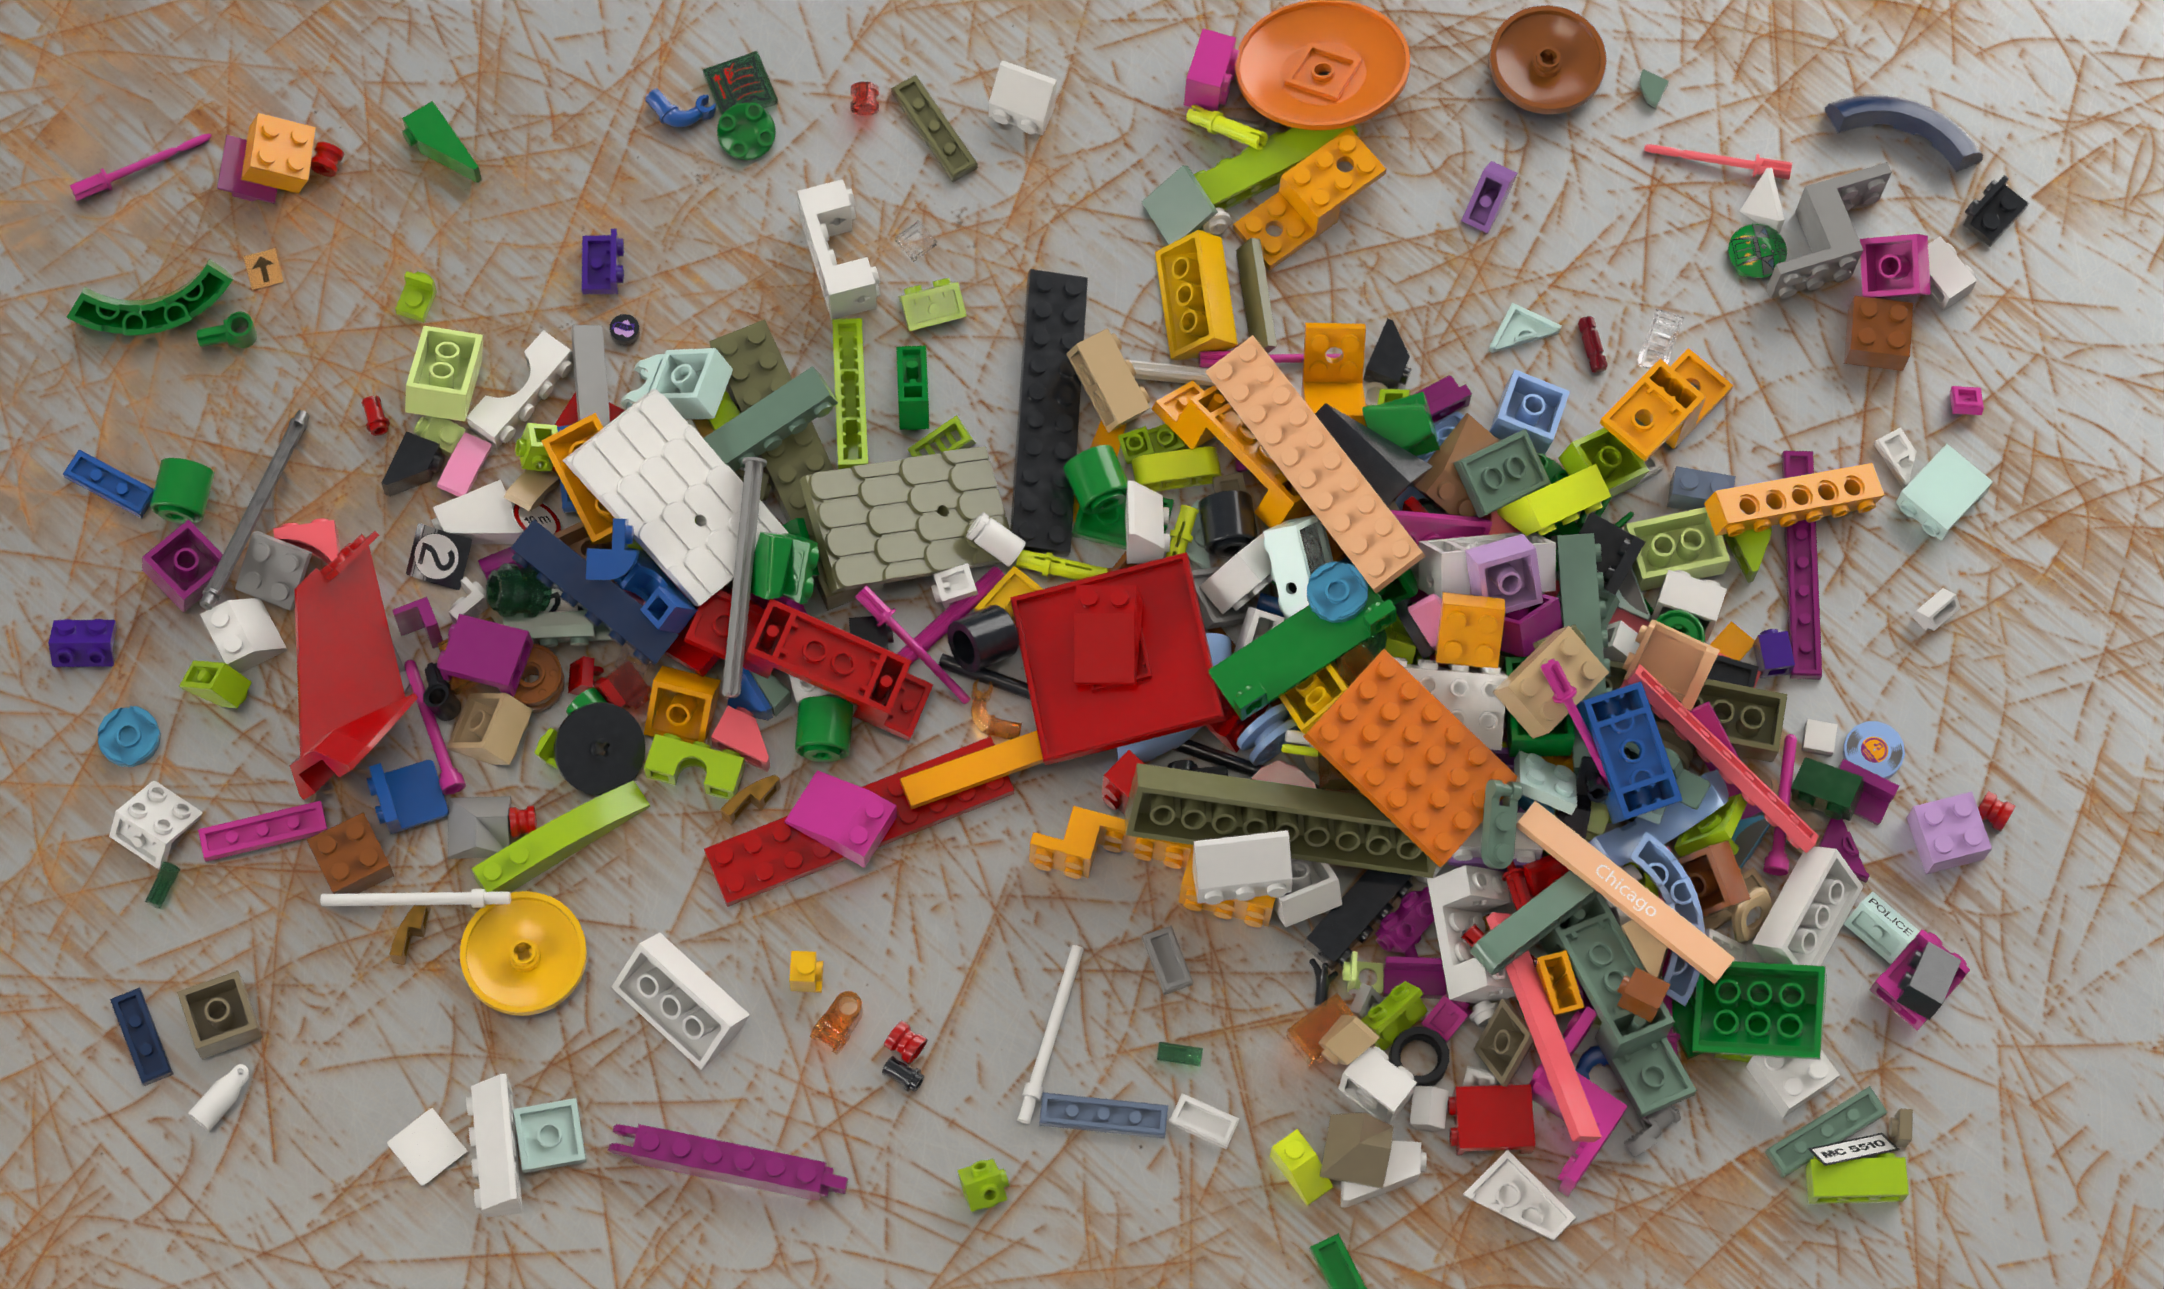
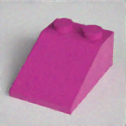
M817 770L787 816L785 823L865 868L897 818L896 805L870 790Z

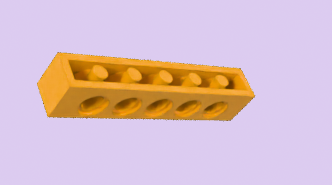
M1873 463L1717 490L1704 502V506L1715 536L1728 534L1729 537H1734L1746 530L1754 529L1755 532H1761L1774 525L1780 524L1781 527H1788L1801 520H1806L1810 523L1832 515L1833 518H1838L1856 510L1859 513H1865L1876 507L1875 504L1884 496V492Z

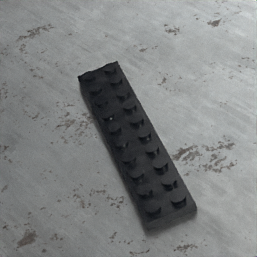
M1030 269L1027 277L1010 531L1026 542L1024 550L1038 553L1050 552L1053 555L1068 557L1071 553L1074 492L1064 473L1063 467L1071 458L1077 455L1081 381L1066 353L1077 343L1084 340L1088 277Z

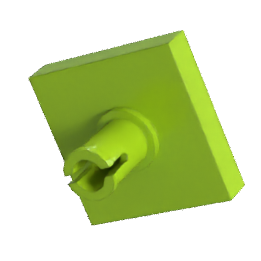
M1741 793L1729 797L1726 804L1680 834L1674 849L1680 857H1683L1705 847L1729 841L1735 855L1739 851V847L1732 840V836L1748 802L1742 797Z

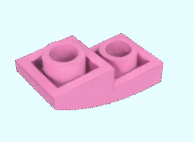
M464 432L438 481L437 487L458 497L468 493L477 479L478 471L491 451L492 444Z

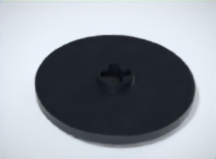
M605 702L583 705L570 713L557 731L554 742L555 762L562 777L572 787L587 794L602 795L631 782L639 773L645 757V739L642 729L637 720L628 711L617 705ZM596 742L606 744L603 747L605 751L604 755H594V752L596 751V747L594 745Z

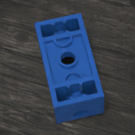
M1641 681L1583 700L1576 705L1589 732L1593 736L1611 791L1608 794L1606 793L1607 798L1604 801L1612 824L1683 800ZM1628 742L1636 744L1639 748V756L1635 760L1629 759L1624 753V747Z

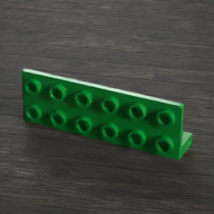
M1369 584L1368 600L1363 611L1355 618L1346 622L1331 623L1323 620L1308 605L1210 668L1208 671L1209 675L1243 721L1396 622V607L1390 599L1384 602Z

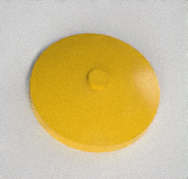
M512 892L510 904H486L485 908H480L469 921L460 945L462 972L475 996L496 1011L516 1016L543 1013L562 1003L579 984L587 961L586 940L576 916L557 899L538 892Z

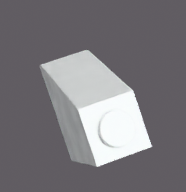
M501 479L433 507L436 518L432 519L431 522L434 528L471 538L472 544H514L523 533L513 520L511 501L504 498L506 490Z
M1392 1141L1383 1189L1341 1181L1340 1207L1347 1208L1418 1181L1420 1172L1426 1171L1427 1153L1421 1152V1142Z

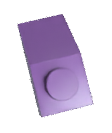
M1491 161L1484 168L1461 221L1488 233L1503 207L1518 173Z

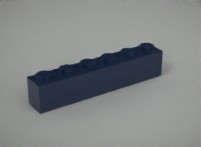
M535 519L511 546L510 551L514 553L512 559L524 569H527L528 566L538 572L536 578L549 589L553 585L563 592L560 595L561 599L573 608L578 604L586 611L584 615L586 619L597 627L603 624L611 631L608 636L620 646L627 643L635 650L632 655L647 666L650 662L655 666L679 635L677 633L658 630L640 610L643 606L611 580L586 579V560Z

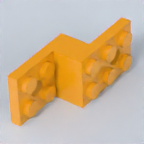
M1349 127L1281 175L1279 191L1233 224V230L1244 243L1250 238L1260 239L1264 265L1270 271L1336 224L1340 207L1383 177L1387 169ZM1349 162L1353 169L1349 172H1342L1337 168V164ZM1270 226H1277L1282 230V234L1276 237L1270 236L1266 229Z

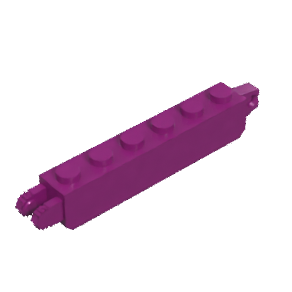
M621 1124L614 1125L613 1132L615 1134L634 1138V1144L632 1147L620 1143H611L608 1148L609 1152L632 1158L633 1162L639 1165L809 1200H820L821 1197H828L829 1192L845 1194L848 1185L847 1177L834 1175V1168L827 1167L826 1162L641 1124H638V1128Z

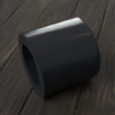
M1235 490L1222 491L1208 495L1199 501L1198 508L1204 547L1209 554L1221 557L1235 556L1258 537L1252 496L1249 493Z
M990 605L953 621L948 627L947 636L951 652L957 663L969 673L977 672L1011 657L1018 651L1019 636L1016 625L1006 610L998 605Z

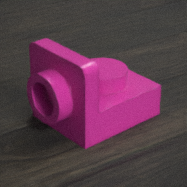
M1447 993L1440 999L1421 1024L1424 1027L1437 1031L1448 1043L1473 1011L1468 1008L1470 1003L1449 1000Z

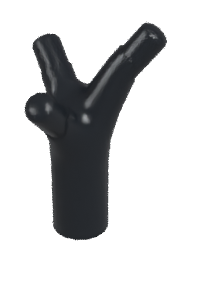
M1313 958L1309 962L1314 969L1316 977L1314 1005L1326 1007L1329 985L1338 976V972L1333 971L1328 975V964L1323 963L1321 969Z

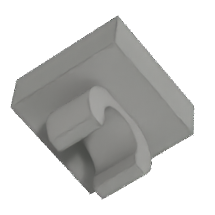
M1361 984L1359 990L1355 988L1349 990L1350 995L1354 998L1352 1005L1343 1003L1342 1007L1349 1015L1357 1016L1361 1020L1372 1007L1378 1005L1384 999L1372 986Z

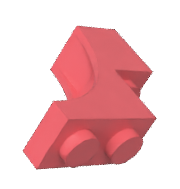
M320 518L307 524L285 523L279 528H273L274 538L310 551L313 556L323 560L326 564L338 557L340 544L334 520Z

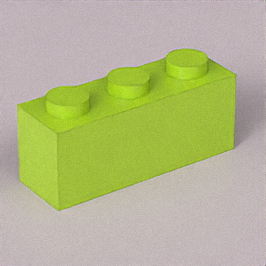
M1895 1153L1878 1154L1877 1158L1864 1157L1826 1166L1814 1156V1159H1811L1805 1166L1808 1204L1903 1202L1909 1195L1906 1157H1896Z

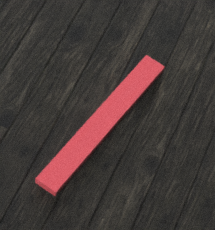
M1491 913L1486 917L1490 930L1494 929L1512 914ZM1527 950L1507 965L1505 969L1572 1141L1595 1142L1601 1138V1134L1530 952Z

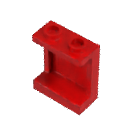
M1531 1084L1507 1085V1087L1502 1085L1455 1087L1452 1097H1448L1447 1106L1448 1115L1454 1116V1127H1450L1451 1147L1456 1146V1155H1463L1466 1151L1519 1150V1154L1533 1153L1536 1143Z

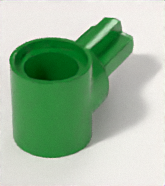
M245 312L232 313L227 319L223 320L224 325L199 329L197 331V340L201 347L228 342L229 346L234 345L238 348H248L257 339V332L252 318ZM240 327L248 328L243 333H235Z

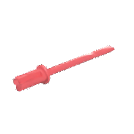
M1647 144L1644 147V150L1649 153L1673 157L1680 156L1691 160L1753 169L1752 177L1763 175L1766 168H1772L1775 178L1789 180L1791 175L1792 162L1761 158L1759 154H1756L1755 161L1691 150H1679L1653 144Z

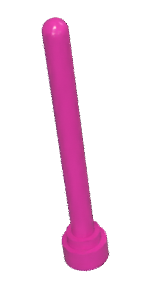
M407 660L404 663V668L413 693L418 696L416 702L441 769L438 782L444 795H451L460 792L466 787L463 775L456 768H453L435 715L424 703L425 687L416 662L414 660Z
M1788 734L1784 740L1778 797L1787 806H1790L1797 738L1793 734ZM1778 826L1774 828L1772 851L1765 857L1763 870L1770 875L1783 876L1788 874L1790 860L1784 852L1786 833Z

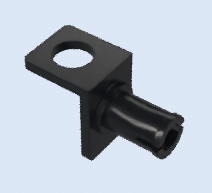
M1583 756L1576 777L1577 795L1588 796L1592 802L1598 803L1607 798V786L1592 757Z

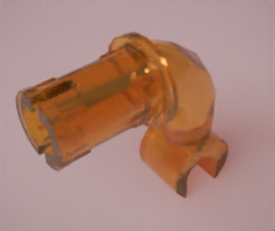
M977 679L971 690V697L973 699L971 716L973 723L989 738L995 736L1011 740L1019 737L1022 723L995 718V714L990 715L986 706L987 702L991 699L993 685L990 681L988 690L982 693L977 688L979 681Z

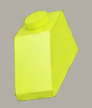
M1298 1129L1272 1146L1269 1156L1307 1206L1333 1188L1328 1178L1320 1177L1322 1164L1315 1151Z

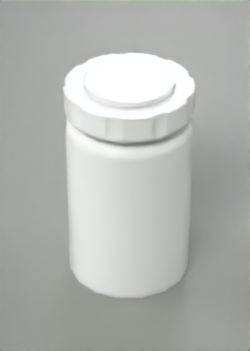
M984 512L975 519L966 535L971 541L974 539L975 544L1008 567L1016 560L1026 544L1024 540L993 518H989Z

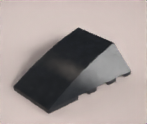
M1327 403L1315 413L1387 507L1408 487L1412 489L1433 468L1432 465Z

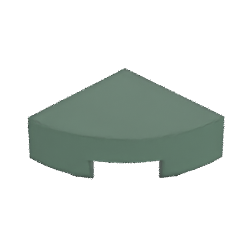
M1643 69L1639 79V86L1646 102L1656 108L1669 81Z

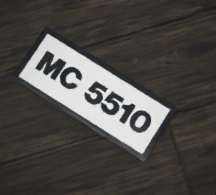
M1883 1133L1807 1148L1824 1166L1900 1150Z

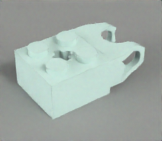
M716 348L666 350L665 354H657L640 360L635 365L634 370L639 373L641 379L647 381L639 389L627 393L622 398L621 405L627 410L633 405L632 403H636L649 391L657 389L684 419H714L733 369Z

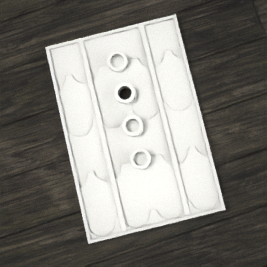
M657 389L649 391L562 460L614 518L629 519V525L634 527L633 538L695 606H701L734 578L743 482ZM761 500L759 503L755 548L760 532L788 533Z

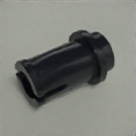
M894 1056L887 1060L882 1070V1074L904 1085L906 1091L912 1090L916 1092L924 1080V1075L921 1074L919 1068L914 1070Z

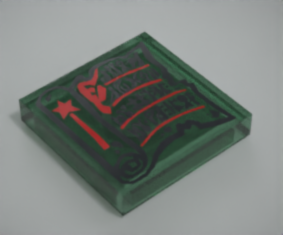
M758 51L703 69V75L720 116L728 108L739 103L754 102L761 105L764 109L778 104V98Z

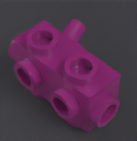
M1425 887L1422 891L1409 892L1401 900L1399 908L1395 912L1388 914L1381 921L1379 929L1374 934L1378 937L1376 941L1382 949L1387 952L1404 953L1405 957H1418L1415 944L1421 941L1420 935L1434 921L1429 888Z

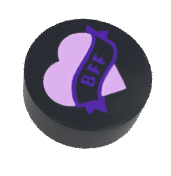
M621 314L616 316L610 323V335L615 343L624 346L631 345L639 338L640 328L635 317Z

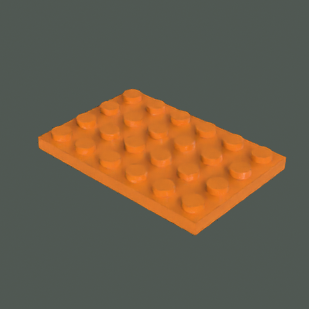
M1385 649L1369 663L1303 736L1439 867H1442L1482 823L1487 782L1490 779L1501 780L1503 784H1507L1510 781L1516 782L1517 775Z

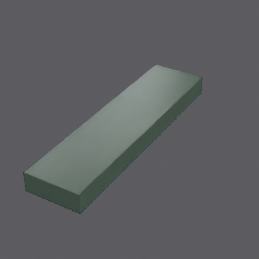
M1869 1086L1766 1149L1765 1154L1780 1176L1784 1178L1807 1164L1811 1159H1814V1155L1807 1148L1844 1141L1885 1116L1888 1112Z

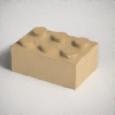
M1106 328L1077 343L1066 354L1109 433L1145 413L1150 408L1148 405L1150 398L1145 388L1138 386L1134 378L1136 372L1132 363L1128 359L1125 360L1120 352L1122 346L1115 333L1111 334L1109 329Z
M1570 626L1554 631L1493 691L1495 696L1533 739L1548 734L1569 713L1564 703L1554 702V693L1541 670L1543 664L1548 663L1550 659H1555V661L1560 663L1570 685L1577 689L1576 695L1572 698L1575 705L1609 673Z

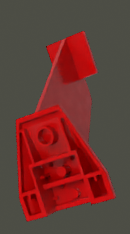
M376 531L366 538L363 534L358 536L352 543L347 544L332 562H329L320 571L315 568L294 588L300 756L290 765L299 796L303 800L316 793L334 774L340 778L351 771L418 699L415 693L405 697L369 547L379 536Z

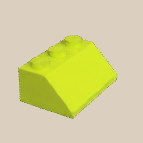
M1594 464L1496 511L1501 518L1524 535L1528 536L1538 531L1539 535L1542 536L1557 529L1554 523L1560 520L1564 526L1579 519L1578 512L1585 510L1586 515L1602 508L1601 501L1610 498L1611 494L1597 465Z

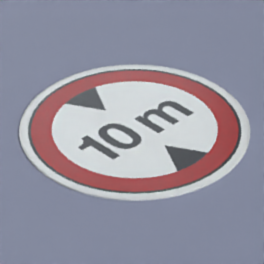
M544 502L531 511L515 503L511 506L513 520L522 532H524L533 519L552 534L563 530V524L557 513Z

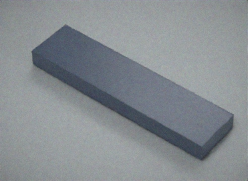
M1042 1092L1039 1126L1165 1139L1168 1105Z

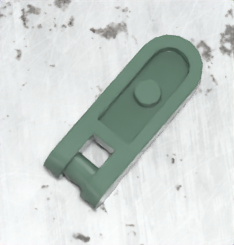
M1490 779L1486 784L1481 858L1484 864L1492 869L1506 868L1513 861L1518 800L1522 796V786L1518 782L1510 781L1507 784H1503L1501 780ZM1502 796H1503V806H1502V805H1499L1500 798H1501Z

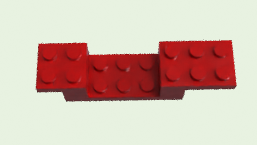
M719 590L699 606L683 642L725 660L732 595ZM774 599L769 600L766 609L749 603L743 661L744 669L768 679L773 668H776L857 704L853 717L909 741L934 685L907 673L912 660Z

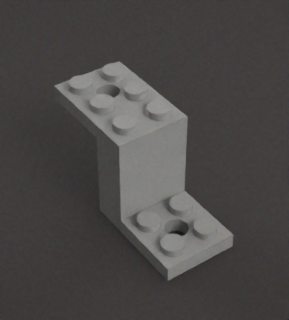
M1888 162L1805 186L1795 213L1812 254L1776 264L1766 288L1770 299L1777 297L1782 299L1789 298L1796 294L1797 291L1807 288L1808 290H1815L1822 287L1824 283L1834 280L1835 282H1842L1852 276L1863 248L1847 211L1853 206L1862 203L1864 205H1871L1881 198L1892 173Z

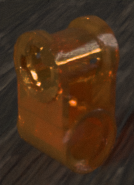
M852 991L840 993L827 1012L818 1020L810 1034V1038L813 1040L818 1038L830 1046L833 1053L838 1054L863 1017V1005L860 997ZM847 1002L857 1005L856 1011L850 1015L843 1014L840 1011L842 1005Z

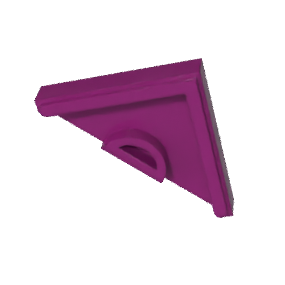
M1830 818L1819 847L1837 849L1856 877L1866 883L1870 875L1864 868L1851 833L1848 832L1842 818L1840 820Z

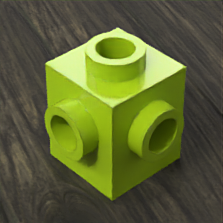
M527 423L522 437L517 439L515 453L516 456L520 457L522 469L536 471L552 470L553 463L541 440L557 433V425Z
M993 1158L980 1160L971 1166L957 1170L963 1194L971 1212L982 1208H991L1000 1202L1008 1200L1005 1188L1010 1186L1004 1168L998 1169Z

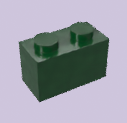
M1807 757L1804 758L1791 787L1792 801L1799 807L1807 810L1813 808L1824 812L1832 819L1840 820L1842 818L1848 821L1851 820L1864 791L1862 776Z

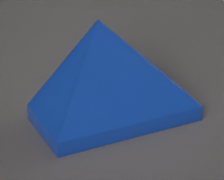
M743 668L740 695L736 698L729 697L727 706L735 709L737 707L745 708L753 714L754 718L766 721L772 719L771 705L749 670Z

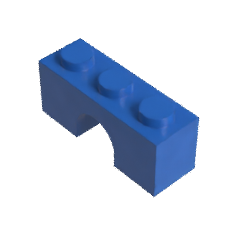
M640 550L639 558L634 568L627 575L614 579L622 590L631 591L646 602L640 610L658 630L680 633L697 611L692 603L643 550Z

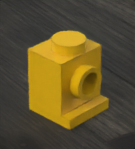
M791 951L790 991L822 993L824 961H817V952Z

